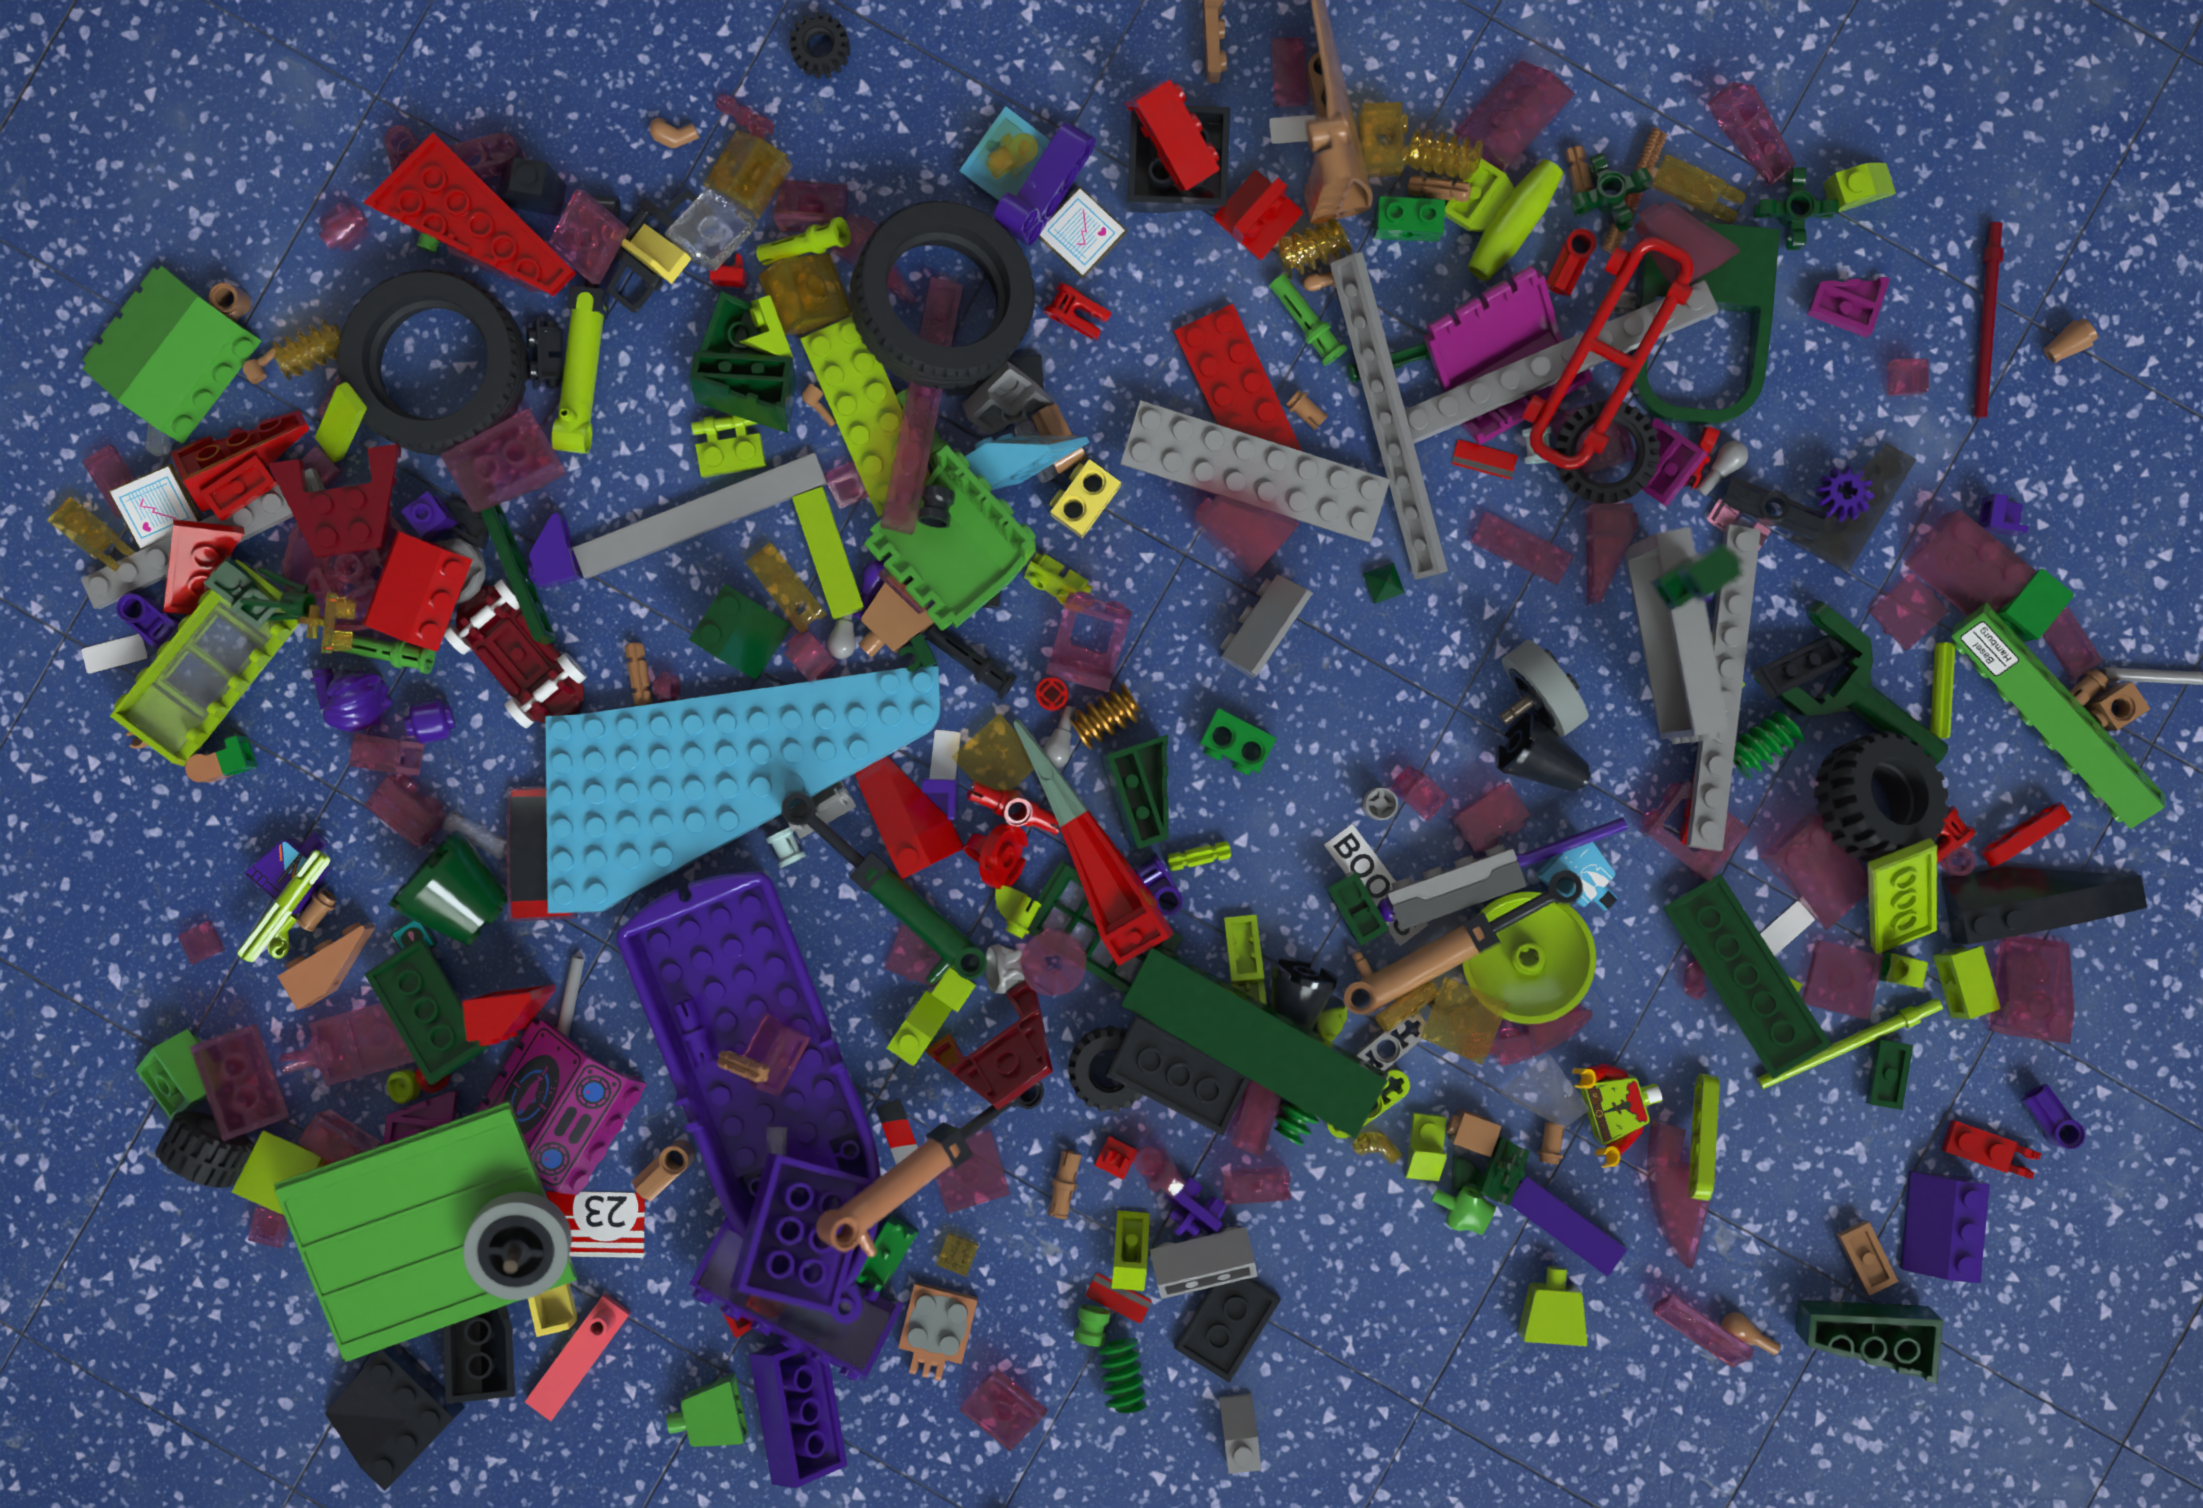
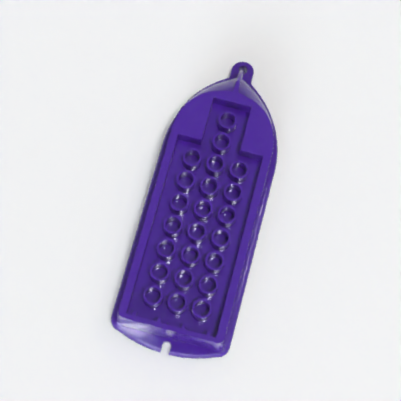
M761 871L723 874L689 883L688 888L692 893L690 901H684L679 889L676 888L650 902L635 913L619 928L616 935L618 947L677 1092L675 1099L676 1107L682 1105L688 1120L684 1127L686 1131L693 1133L719 1202L729 1221L742 1239H744L768 1152L873 1180V1182L881 1177L876 1143L853 1081L773 881L766 873ZM691 998L694 1000L701 1024L706 1025L708 1032L705 1035L712 1054L716 1059L715 1062L707 1065L701 1052L700 1054L704 1062V1067L695 1068L687 1042L682 1041L680 1035L683 1031L672 1007L682 1002L684 1011L688 1014L684 1000ZM730 1050L738 1055L756 1060L758 1063L761 1062L768 1065L770 1068L767 1074L768 1080L765 1082H755L748 1077L745 1078L729 1072L728 1069L719 1068L717 1065L719 1052ZM878 1222L867 1230L872 1240H874ZM859 1244L855 1246L836 1315L830 1314L835 1321L842 1324L856 1321L863 1310L862 1297L855 1281L868 1256ZM848 1302L851 1305V1310L842 1309L840 1303Z

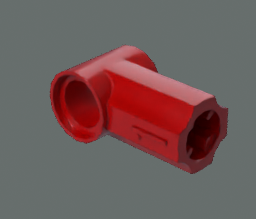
M1584 228L1576 229L1564 240L1561 251L1546 279L1547 288L1558 295L1570 297L1590 255L1594 252L1597 245L1596 237L1590 230ZM1573 239H1580L1585 243V253L1580 254L1573 250L1571 244Z

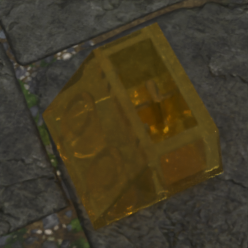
M736 130L702 185L754 219L759 220L792 168V164L787 154L763 139Z

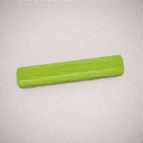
M1949 642L1936 643L1934 651L1930 731L1940 739H1947L1951 735L1955 647L1953 643Z

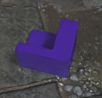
M1993 494L1982 498L1977 530L2009 536H2019L2028 533L2029 526L2020 525L2023 505L2008 501L2007 495Z
M922 779V792L948 816V820L958 819L959 780Z

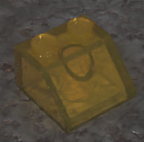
M830 254L779 259L759 275L766 296H771L785 336L807 333L853 314Z

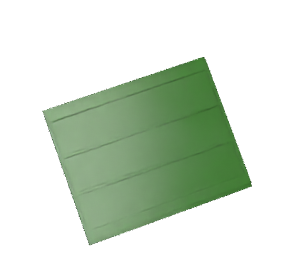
M510 1100L492 1108L274 1183V1191L340 1354L345 1359V1362L519 1301L491 1295L475 1283L465 1265L464 1242L476 1214L492 1199L513 1192H528L548 1199ZM568 1256L562 1275L548 1290L577 1280L578 1277L570 1256Z

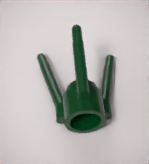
M262 566L258 567V572L293 590L284 592L280 597V601L244 597L240 599L242 604L279 608L285 611V613H273L267 621L292 619L306 621L312 617L316 609V597L313 593L308 592V585L296 583Z

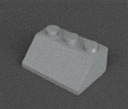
M1278 574L1273 581L1268 578L1265 579L1256 593L1261 597L1254 608L1250 605L1247 606L1238 619L1243 625L1235 635L1230 632L1220 646L1225 651L1221 659L1252 680L1258 676L1313 594L1308 589Z

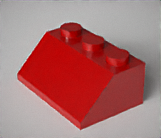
M397 531L362 624L407 643L438 652L473 559L459 551Z
M555 984L494 991L462 1001L467 1041L478 1040L479 1046H487L508 1040L509 1037L518 1036L517 1031L528 1027L531 1020L536 1017L556 991Z

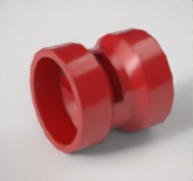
M1054 677L1042 680L1037 686L1035 693L1040 706L1048 711H1057L1063 708L1069 696L1064 682Z

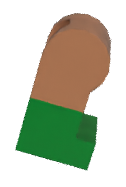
M236 735L224 739L227 748L218 752L194 754L187 760L185 765L187 776L195 782L210 783L258 767L248 736Z

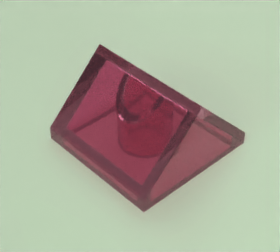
M783 179L773 211V219L779 230L805 232L812 224H819L820 226L828 224L836 217H841L846 221L848 185Z

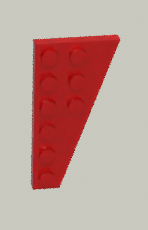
M433 132L363 202L368 207L553 297L577 274Z

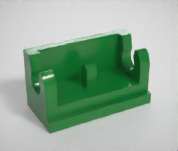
M890 1215L874 1242V1247L877 1250L876 1255L867 1257L856 1281L860 1283L867 1281L873 1285V1290L878 1292L881 1288L885 1289L919 1231Z

